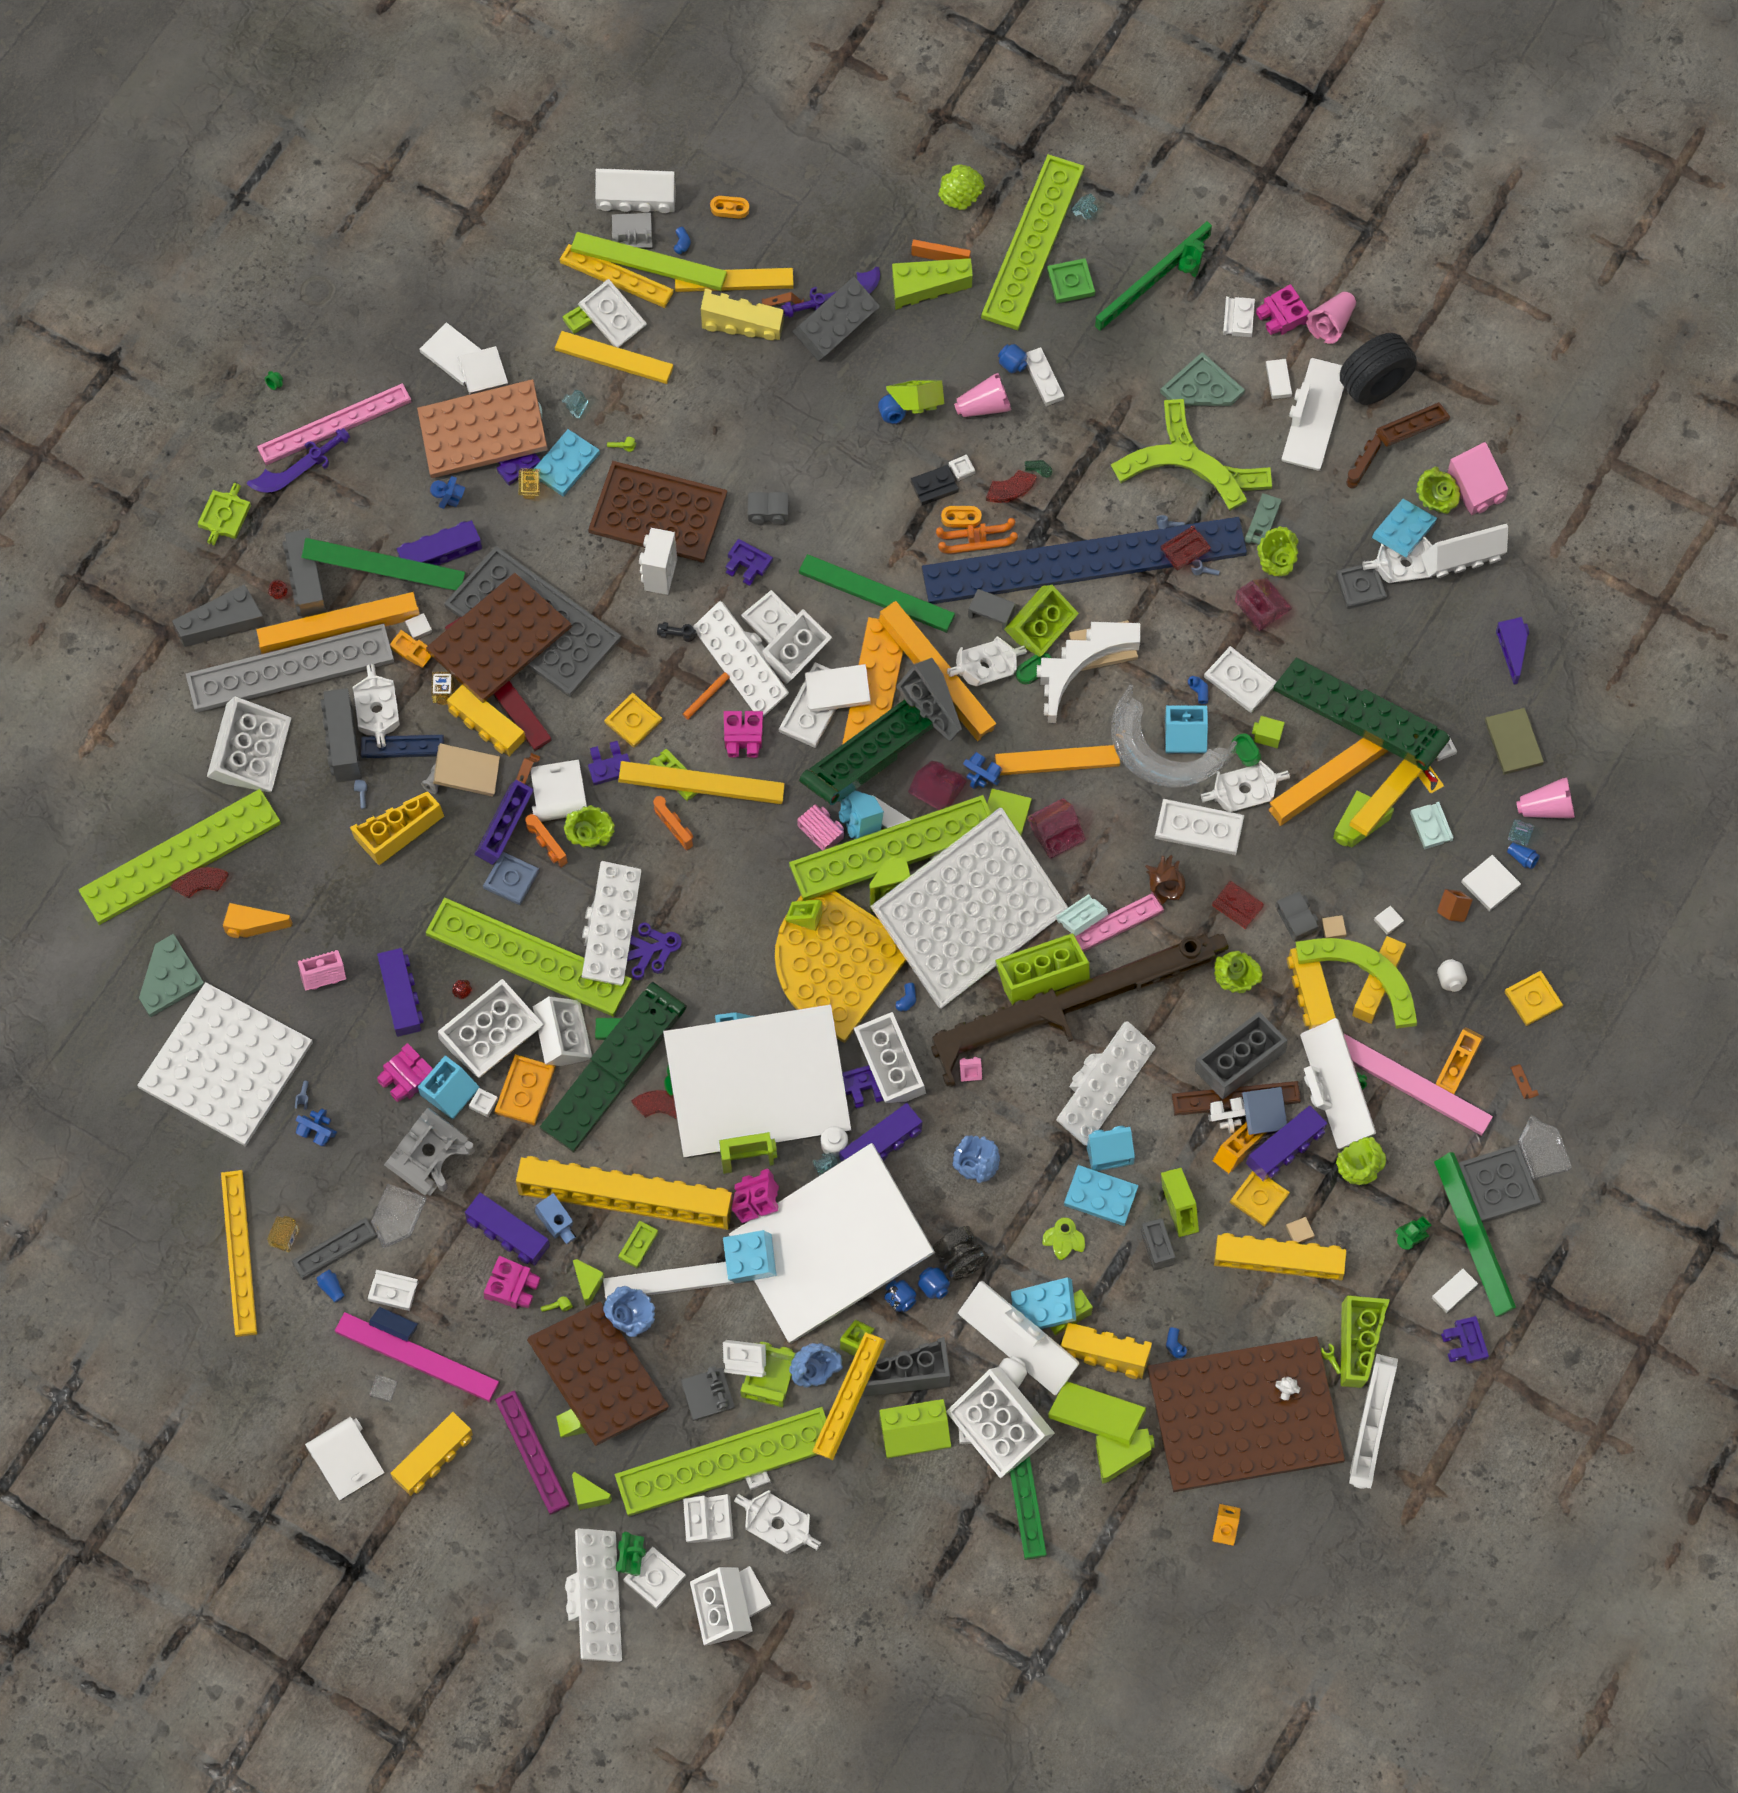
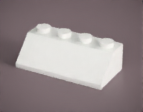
M596 169L595 199L597 209L603 211L621 210L624 212H675L676 186L673 171Z
M1503 524L1435 543L1421 554L1428 576L1441 578L1448 575L1450 571L1459 573L1466 570V567L1469 566L1477 568L1484 565L1483 562L1489 561L1492 564L1500 561L1501 556L1507 553L1508 525Z
M893 1012L854 1027L856 1036L885 1103L907 1102L926 1094L922 1079Z

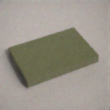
M1525 708L1485 718V723L1504 775L1543 765L1544 761Z

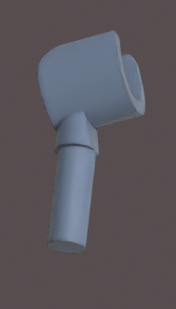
M1160 515L1156 518L1159 529L1185 525V522L1168 521V517L1165 515Z
M1193 560V565L1199 567L1191 568L1194 575L1210 573L1219 576V570L1204 567L1200 560Z
M355 780L354 791L360 792L361 809H366L365 793L367 792V784L363 780Z
M303 1081L302 1090L296 1096V1109L298 1104H304V1110L307 1109L308 1096L306 1092L308 1081Z

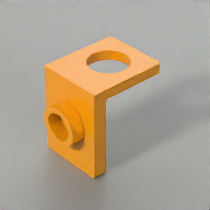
M1219 1504L1213 1542L1234 1546L1241 1508ZM1224 1511H1232L1234 1512V1514L1226 1513Z

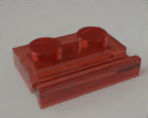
M1193 525L1162 544L1160 549L1178 571L1209 552L1211 547Z
M1230 881L1218 895L1217 899L1213 901L1212 906L1246 929L1262 910L1264 904Z

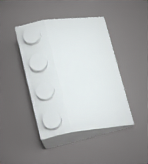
M236 696L232 698L225 707L207 777L228 785L272 792L291 717Z
M501 979L438 1031V1037L459 1061L480 1078L544 1024L510 986Z
M1001 1367L989 1369L946 1411L1000 1478H1003L1055 1434Z

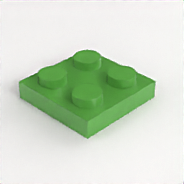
M1086 258L1047 266L1056 304L1095 296Z

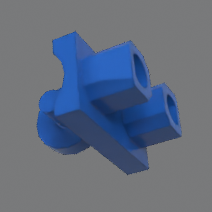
M451 476L447 484L439 480L432 483L430 487L431 494L436 498H442L438 507L444 509L446 504L457 507L465 487L456 484V477Z
M975 752L970 760L965 759L963 763L968 769L977 773L976 775L968 773L967 778L971 780L970 787L975 789L979 785L985 788L987 783L982 778L998 786L1000 782L998 777L1002 768L991 762L985 771L981 767L986 758Z
M323 1108L318 1113L313 1110L311 1111L310 1116L315 1118V1121L306 1116H297L296 1121L299 1123L296 1134L308 1138L311 1129L317 1131L313 1142L320 1146H325L330 1137L336 1136L337 1131L322 1125V1123L329 1125L331 1119L326 1117L327 1110Z

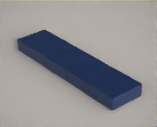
M444 735L384 736L386 746L382 747L381 742V748L377 747L375 736L362 737L361 756L362 758L437 756L439 744H444Z

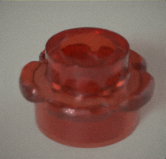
M274 580L269 585L268 594L273 596L274 599H281L282 596H286L288 593L287 585L281 580Z
M468 980L456 981L452 990L454 996L459 999L469 996L472 991L470 982Z

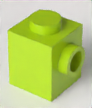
M1261 716L1259 723L1255 722L1252 734H1255L1254 742L1278 748L1285 722Z

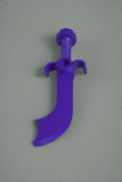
M875 267L869 272L856 273L857 280L868 293H871L877 287L880 280L879 267ZM813 287L810 290V301L795 305L786 302L781 306V309L784 310V317L791 318L794 312L810 308L816 310L835 292L813 295L817 291V287Z
M342 428L341 430L337 429L335 431L337 436L321 448L316 447L314 442H307L305 444L306 449L312 447L309 454L282 473H271L265 469L258 478L248 480L247 485L259 492H274L285 487L314 464H321L325 460L326 462L322 466L326 469L329 466V461L324 456L325 453L341 441L346 444L350 436Z

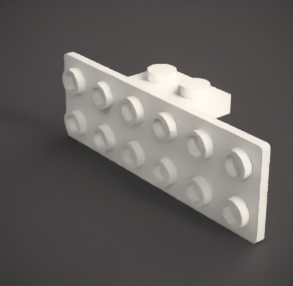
M1315 358L1310 359L1301 389L1297 388L1294 400H1297V404L1291 407L1289 417H1292V424L1283 452L1282 462L1320 471L1344 389L1340 382L1342 365Z
M719 601L693 626L697 635L724 672L729 675V679L753 711H763L764 717L788 695V690L769 666L762 653L765 648L761 644V638L756 633L745 632L723 602Z
M601 861L594 902L586 910L585 919H588V926H584L582 938H585L584 946H586L582 978L620 986L623 984L641 869Z
M1334 1018L1327 1023L1301 1033L1300 1036L1310 1063L1309 1067L1304 1068L1306 1074L1304 1079L1307 1086L1310 1087L1313 1105L1326 1112L1337 1148L1343 1149L1348 1147L1353 1141L1358 1142L1359 1139L1375 1135L1376 1131L1339 1020Z
M1128 1021L1124 1022L1102 1054L1089 1055L1085 1059V1065L1073 1076V1082L1069 1087L1075 1093L1056 1120L1083 1145H1087L1088 1135L1093 1131L1099 1130L1155 1050V1046Z
M983 1281L978 1283L958 1312L962 1318L1007 1356H1014L1026 1364L1027 1372L1054 1395L1060 1392L1079 1365L1078 1360Z
M578 1528L575 1530L577 1573L567 1577L565 1584L568 1599L566 1605L568 1621L576 1622L579 1620L582 1660L622 1661L618 1572L616 1571V1532Z

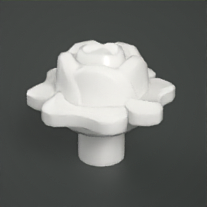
M1283 1377L1281 1381H1276V1387L1282 1392L1281 1399L1289 1400L1290 1394L1300 1392V1387L1297 1386L1295 1379Z

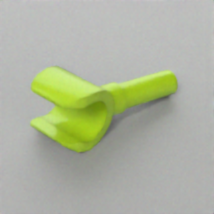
M626 437L625 442H607V447H620L627 452H632L636 446L633 437Z
M563 1296L557 1302L542 1306L541 1311L544 1312L560 1307L562 1312H565L573 1306L570 1300Z
M1328 1344L1331 1352L1326 1353L1321 1348V1355L1325 1360H1329L1337 1374H1340L1341 1369L1334 1357V1346Z

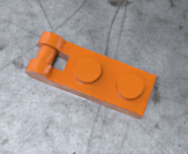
M655 797L653 802L654 811L686 851L693 847V834L687 827L683 828L680 824L681 820L675 812L671 813L664 797Z
M528 815L526 817L528 832L536 834L538 844L542 848L546 847L549 851L547 854L553 863L557 862L560 867L568 863L567 856L536 815Z

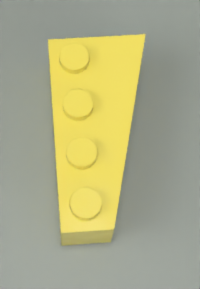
M705 289L701 305L702 329L712 332L722 331L727 334H742L747 337H763L767 340H780L784 322L783 309L760 303L755 306L746 299L741 298L739 301L729 299L727 294L721 293L718 296L711 294L712 290Z

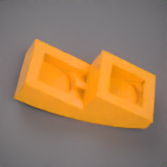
M402 630L390 643V648L394 652L422 668L432 657L426 651V644L420 640L416 641Z

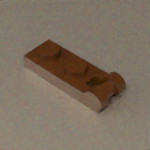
M1375 434L1372 441H1367L1364 447L1365 453L1363 456L1359 455L1354 466L1356 468L1349 470L1346 481L1349 488H1356L1381 448L1382 440L1378 435Z

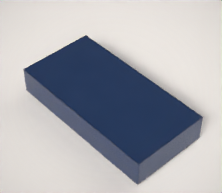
M381 1307L377 1309L369 1321L370 1326L406 1342L414 1334L418 1325Z

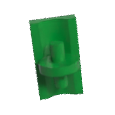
M1194 239L1192 243L1189 241L1185 243L1178 270L1184 273L1189 272L1193 277L1198 275L1205 250L1203 242Z
M1422 1216L1417 1221L1413 1220L1400 1226L1395 1231L1398 1234V1245L1402 1249L1407 1250L1414 1247L1415 1244L1426 1240L1429 1237L1426 1231L1432 1226L1431 1223Z
M629 1532L622 1533V1539L618 1544L620 1557L616 1563L617 1572L633 1576L640 1575L642 1557L646 1556V1549L643 1548L644 1537L635 1536Z

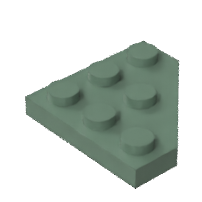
M1202 352L1160 389V393L1168 400L1184 399V405L1231 406L1245 393V389Z
M174 934L155 944L141 989L139 1000L150 1017L196 992L204 985L203 980Z

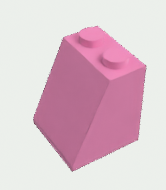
M1486 442L1450 460L1448 473L1460 487V499L1471 515L1477 512L1483 513L1489 506L1493 504L1498 505L1506 499L1508 487Z

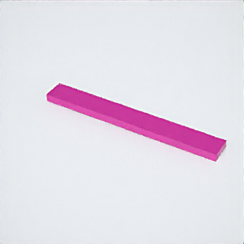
M344 1312L335 1329V1333L487 1402L491 1401L499 1385V1381L410 1341L406 1342L372 1327L368 1322Z

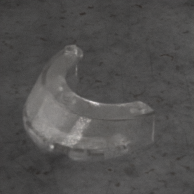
M1132 684L1128 686L1116 705L1111 724V736L1115 751L1123 764L1133 774L1149 783L1163 787L1194 785L1220 772L1235 756L1237 742L1233 741L1228 750L1222 747L1215 748L1213 751L1208 749L1200 759L1195 761L1175 762L1167 760L1156 754L1143 737L1141 730L1143 705L1138 700L1132 698L1134 687Z

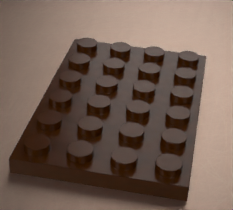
M612 460L588 531L594 535L644 547L645 535H649L651 528L675 532L677 556L704 563L728 492L725 489Z
M513 573L426 647V651L476 698L484 703L571 628V623L522 578Z
M601 1301L529 1336L527 1339L595 1446L666 1411L669 1407L620 1330L615 1328L612 1322L605 1316L604 1306Z

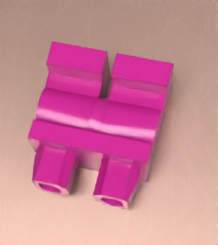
M1291 284L1264 298V304L1256 309V314L1261 321L1267 317L1271 318V321L1266 323V329L1270 335L1278 332L1283 335L1300 324L1305 325L1308 320L1307 316L1310 313Z
M724 711V743L729 758L739 757V749H747V757H758L759 751L762 749L763 711H745V724H742V711Z
M408 1043L401 1048L402 1051L383 1065L384 1071L377 1077L378 1083L383 1088H386L392 1082L396 1085L390 1091V1094L397 1102L406 1096L411 1099L415 1093L419 1092L418 1086L433 1070L423 1058L420 1059V1055Z
M769 1169L762 1170L760 1176L754 1178L750 1175L742 1177V1182L735 1184L734 1189L736 1192L734 1193L732 1211L742 1223L759 1218V1214L764 1216L778 1211V1204L775 1200L778 1195L779 1186L774 1181V1175Z
M499 1256L492 1271V1276H490L484 1290V1299L494 1300L515 1309L518 1306L529 1308L533 1295L524 1293L526 1286L537 1290L540 1277L531 1273V1268Z

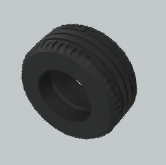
M1385 333L1367 341L1348 357L1340 370V382L1356 403L1370 405L1385 399L1406 383L1416 369L1417 357L1401 335Z

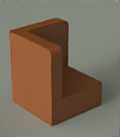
M1445 889L1437 912L1448 920L1464 922L1473 899L1461 891Z

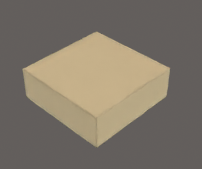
M1342 915L1322 918L1321 922L1325 938L1346 937L1347 934Z
M1306 1217L1286 1224V1229L1292 1241H1297L1299 1244L1315 1236Z

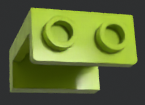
M770 1132L719 1140L724 1174L732 1173L731 1160L768 1155L769 1164L772 1166L774 1165V1158H777L775 1138L771 1139Z
M760 1342L759 1344H764L766 1347V1366H764L766 1375L764 1377L746 1375L745 1382L742 1384L740 1391L741 1397L783 1408L792 1376L789 1368L796 1353L787 1347L778 1349L772 1347L769 1343Z

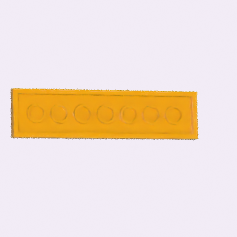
M868 617L859 665L866 664L871 704L850 707L842 744L892 709L903 650L877 618Z

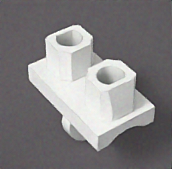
M1242 1097L1230 1099L1232 1111L1224 1112L1222 1101L1210 1103L1211 1115H1208L1209 1121L1227 1119V1122L1219 1123L1220 1129L1228 1128L1230 1134L1234 1133V1127L1241 1126V1120H1233L1232 1118L1246 1115Z

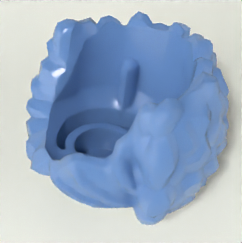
M965 1136L954 1152V1169L958 1170L966 1179H976L977 1183L986 1182L999 1169V1149L994 1144V1141L986 1140L984 1136L981 1139L978 1136Z
M622 1286L617 1287L611 1295L607 1296L603 1308L605 1316L612 1322L615 1328L626 1332L627 1336L636 1337L638 1334L647 1331L651 1324L654 1323V1304L651 1303V1298L642 1290Z
M812 1343L803 1346L801 1351L795 1354L789 1371L792 1374V1380L798 1386L806 1388L811 1385L818 1386L825 1384L827 1379L832 1377L833 1373L840 1372L843 1368V1359L834 1348L825 1346L823 1343Z

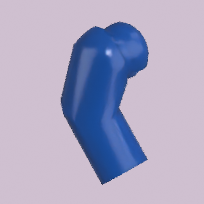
M679 227L675 231L679 240L674 246V251L679 255L686 252L691 245V240L684 227Z
M1189 677L1188 685L1198 693V703L1207 704V683L1199 677Z
M914 983L904 985L905 996L895 1004L898 1011H907L916 1003Z
M1171 1327L1168 1332L1166 1348L1175 1358H1182L1186 1355L1187 1349L1178 1342L1180 1330Z

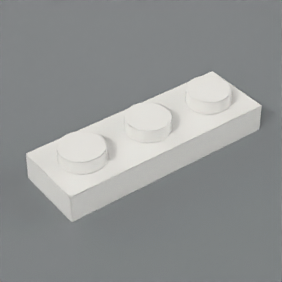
M1042 348L1027 352V368L1045 406L1064 400V394Z

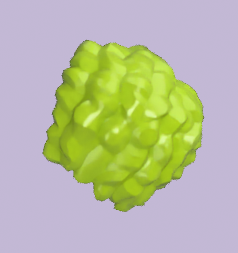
M962 164L952 166L951 172L942 176L938 195L944 204L964 211L967 209V206H971V202H976V198L982 194L981 190L985 187L983 177L970 166Z
M1436 466L1424 471L1417 482L1416 492L1419 494V500L1423 502L1424 507L1448 514L1451 509L1459 504L1460 487L1449 473L1440 471Z
M1279 526L1266 532L1265 537L1261 538L1260 544L1257 546V554L1260 558L1262 570L1275 577L1287 576L1289 572H1292L1293 564L1297 562L1298 549L1296 547L1299 540L1296 534L1288 530L1287 527Z
M593 805L583 806L580 810L568 813L565 821L566 824L564 825L567 839L572 844H580L583 848H593L597 845L606 846L615 832V825L608 813Z
M1234 951L1225 954L1223 957L1218 956L1216 958L1214 975L1222 989L1229 990L1232 993H1245L1246 990L1250 991L1256 983H1261L1263 974L1261 967L1246 953Z
M1364 1137L1359 1139L1358 1142L1353 1141L1349 1147H1345L1344 1151L1338 1153L1336 1164L1338 1172L1350 1184L1363 1185L1376 1180L1377 1173L1385 1167L1386 1156L1380 1144L1373 1137Z

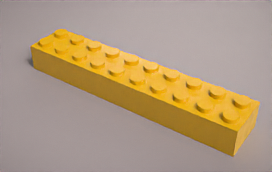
M533 1156L521 1157L516 1178L518 1193L523 1196L546 1199L554 1193L559 1202L726 1230L729 1228L732 1213V1192H728L724 1188H716L715 1190L701 1184L691 1186L686 1185L682 1181L667 1182L659 1177L649 1179L644 1178L640 1174L625 1175L617 1170L607 1172L602 1171L598 1167L583 1168L575 1163L565 1165L560 1164L556 1160L541 1161Z

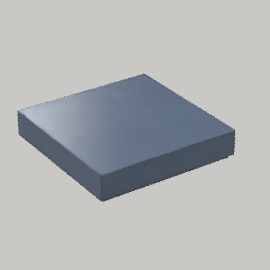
M502 851L485 881L483 889L521 905L539 873V868Z
M1281 1087L1242 1093L1249 1135L1278 1131L1287 1124Z

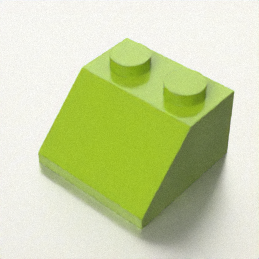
M911 380L886 386L887 391L902 409L912 410V413H923L924 409L935 410L938 405L944 404L942 380Z

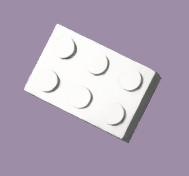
M651 528L649 535H645V552H641L639 564L641 565L640 573L642 574L641 582L644 583L645 591L668 595L677 563L675 532Z

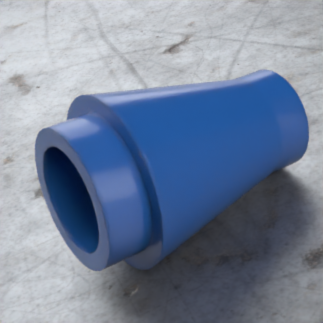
M1514 842L1507 850V853L1513 856L1524 868H1534L1540 857L1536 850Z
M331 1270L325 1271L316 1278L318 1281L317 1285L334 1303L345 1297L336 1274L332 1273Z

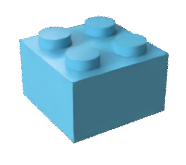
M761 1230L723 1237L728 1280L734 1283H741L777 1276L771 1233Z

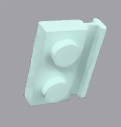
M1439 802L1411 810L1410 814L1424 850L1444 844V842L1453 841V835Z
M1088 894L1058 914L1056 918L1058 923H1062L1064 928L1073 933L1074 936H1077L1107 916L1108 912L1107 908L1097 900L1092 899Z

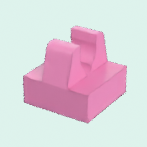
M962 1058L960 1060L961 1082L982 1080L981 1058Z

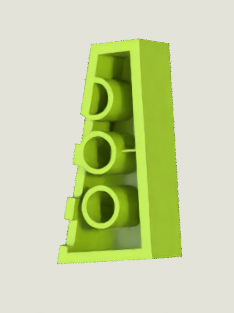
M971 258L892 264L895 310L907 304H917L924 299L938 298V295L951 294L972 288Z
M1347 1296L1342 1302L1341 1386L1362 1388L1368 1381L1390 1299Z

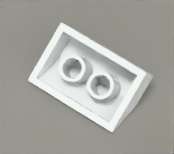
M802 609L769 643L762 653L774 673L787 684L832 637Z
M547 997L533 1006L534 1014L544 1024L538 1030L546 1065L564 1066L590 1060L592 1053L580 1002L571 999Z
M719 1567L690 1581L704 1645L737 1639L752 1632L738 1568Z

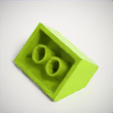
M1053 585L1042 586L1004 630L1017 644L1025 646L1027 650L1041 657L1079 613Z
M894 856L883 863L869 884L870 906L910 877L906 857Z
M944 1399L879 1410L887 1458L951 1448Z

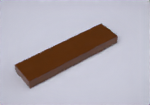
M1440 402L1377 428L1376 434L1384 445L1388 447L1449 421L1450 416Z

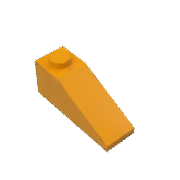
M229 903L223 923L225 933L233 938H239V936L250 937L292 926L290 915Z
M1467 1027L1462 1030L1436 1082L1437 1086L1455 1094L1484 1036Z
M1246 1122L1220 1146L1212 1161L1229 1174L1245 1159L1267 1132L1249 1135Z

